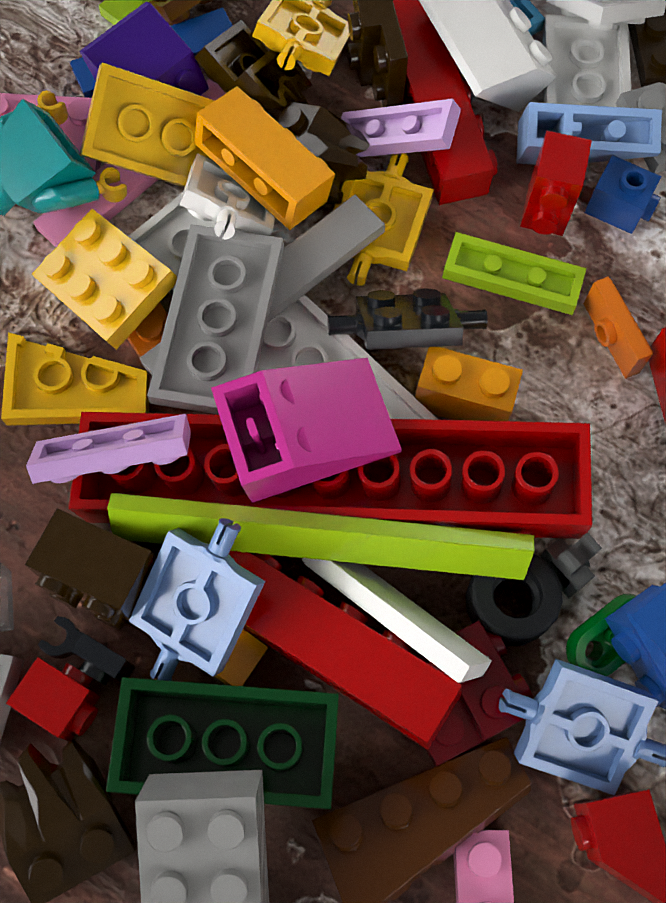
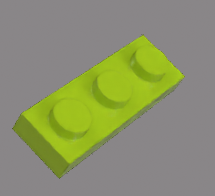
M456 232L442 278L573 315L587 268Z

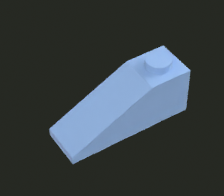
M529 102L518 121L516 164H536L546 130L592 140L588 163L609 161L612 155L623 160L658 156L661 153L662 110Z

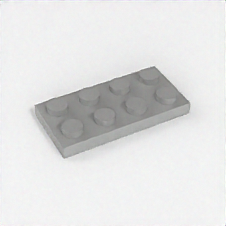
M190 225L147 394L150 404L219 415L211 387L257 372L284 250L283 238L235 231L232 238L224 240L222 239L224 230L220 237H218L212 227Z

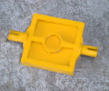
M272 0L257 21L252 37L262 41L270 50L281 52L277 57V62L282 68L286 60H288L284 70H291L298 60L307 69L330 76L350 38L348 21L328 9L332 0Z
M401 153L399 162V154H391L385 172L367 171L366 179L349 180L343 183L341 191L344 193L340 204H335L334 210L353 195H356L385 223V232L353 256L354 260L347 275V280L352 284L355 283L356 278L358 286L365 284L371 264H382L408 271L432 201L434 189L413 184L402 177L406 164L409 161V157L405 153Z

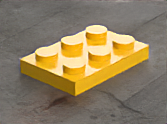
M102 62L98 69L79 155L185 187L197 153L211 159L194 141L197 112L215 100Z
M91 209L74 226L69 234L45 257L43 262L31 274L116 350L175 286L177 276L168 267L94 209Z

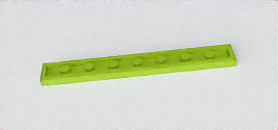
M111 493L107 507L112 533L129 541L163 544L168 531L180 528L199 541L210 544L219 524V519L226 518L234 521L233 524L237 523L241 526V530L230 551L518 580L525 579L535 551L534 535L120 493Z

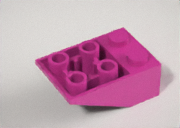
M368 358L261 370L211 387L241 486L252 503L402 452Z

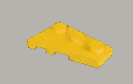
M8 332L1 419L7 426L80 424L81 412L149 413L147 394L150 387V378L147 371L95 356L87 358L66 352L63 347L49 343L46 346L26 341L24 336Z

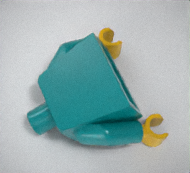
M45 90L38 95L37 106L22 99L14 111L0 117V215L5 216L15 204L41 214L96 201L99 199L100 194L109 202L114 203L124 200L127 196L126 184H120L115 187L109 186L111 183L120 181V172L116 168L107 167L104 169L98 181L92 178L96 172L86 159L79 155V150L59 126L67 120L68 112L65 103H57L56 96L51 91Z

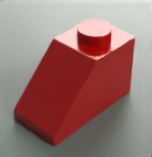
M650 789L630 791L574 804L577 816L571 818V826L579 850H586L588 859L651 902L666 903V844Z

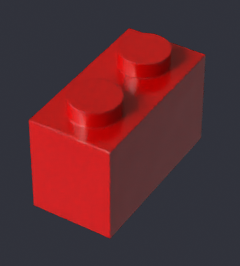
M546 130L529 183L520 227L532 229L536 233L543 235L555 234L563 236L583 188L592 140Z

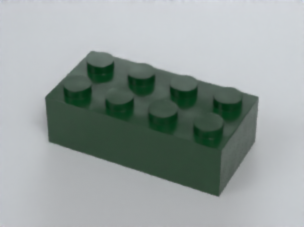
M122 677L106 792L139 795L149 774L262 770L265 805L331 810L339 694Z

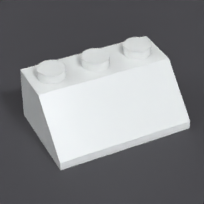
M419 0L476 97L519 112L557 78L549 65V62L552 60L551 54L540 41L532 38L528 31L532 27L531 22L518 7H513L510 0Z

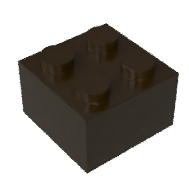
M57 508L26 561L25 566L39 577L35 585L49 592L50 597L75 609L81 601L83 602L82 607L94 613L96 619L121 630L125 622L138 628L130 623L129 619L156 558L150 550Z

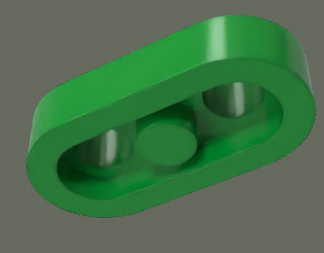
M622 594L617 596L571 633L566 644V656L570 664L609 676L626 663L617 654L611 643L614 634L605 618L637 595ZM592 641L593 650L588 656H586V647L588 643Z

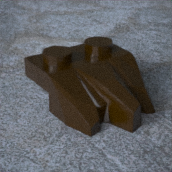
M242 20L205 45L194 57L204 68L208 78L217 83L225 93L238 86L251 99L259 102L261 106L276 108L281 112L286 107L288 101L309 104L301 91L308 89L312 84L297 61L291 70H284L288 60H286L281 68L277 62V57L281 52L268 51L258 39L252 37L253 32Z
M287 102L277 122L282 127L290 130L301 144L316 157L325 161L329 169L335 173L328 200L325 204H340L344 194L339 189V185L342 182L366 179L368 166L356 154L366 151L370 145L362 132L321 106Z
M74 739L62 748L63 761L58 765L50 763L30 743L18 757V766L24 784L17 786L7 780L0 782V835L5 855L31 903H47L135 852V842L110 798L111 792H106L107 783L95 760Z

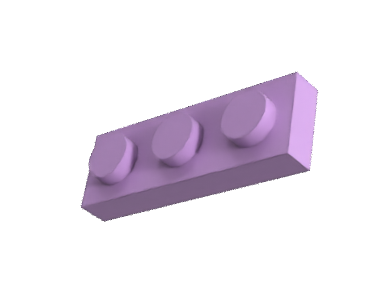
M454 99L343 112L341 119L362 132L370 144L366 151L356 154L358 157L444 150L451 147L461 108Z
M181 414L36 441L26 464L32 484L45 481L65 483L77 478L79 475L99 471L104 474H114L127 469L129 466L148 462L157 465L171 463L179 457L188 454L191 430L187 415Z

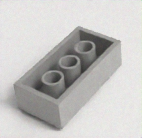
M262 770L149 774L135 800L141 903H269Z

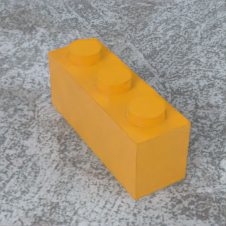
M238 86L197 112L194 143L286 228L291 230L327 202L335 173L329 169L325 161L310 152L296 139L290 130L282 127L263 109L259 102L251 99Z

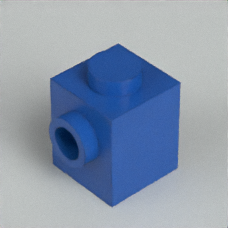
M612 155L584 213L632 234L640 218L649 222L661 197L653 193L662 176Z

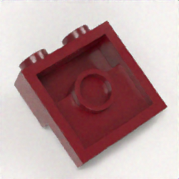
M480 621L456 632V634L492 660L482 677L459 682L462 685L461 696L429 750L426 749L435 767L524 720L521 717L506 712L503 713L499 710L500 697L504 698L502 693L505 689H510L513 692L533 698L531 690L523 677L518 673L511 676L501 658L507 655V650L501 637L485 631ZM421 654L416 655V657L426 663L429 661Z

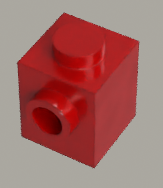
M37 657L6 704L57 738L71 741L75 734L78 736L83 735L93 723L98 713V708L95 707V704L100 696L88 689L93 679L74 666L66 663L60 671Z

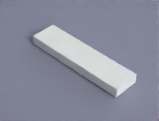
M302 559L305 562L304 564L456 682L461 683L482 677L485 674L492 660L363 564Z

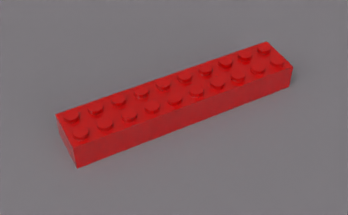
M81 412L78 434L181 414ZM186 414L191 430L188 454L186 456H181L177 460L163 465H157L152 462L132 465L114 474H104L99 471L79 475L72 480L68 508L86 522L110 523L107 510L111 493L531 534L534 535V538L581 539L592 527L590 423L390 419L402 452L252 503L241 486L220 416Z

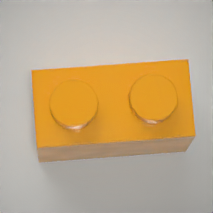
M429 347L415 398L432 414L452 420L508 421L513 411L523 369L441 347Z

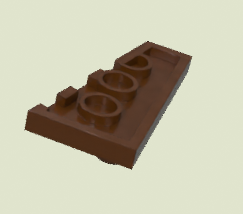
M507 736L312 820L342 903H387L389 900L393 902L411 887V883L433 865L436 864L438 866L454 853V849L473 833L481 832L531 792L532 783L522 764L516 759L514 749Z

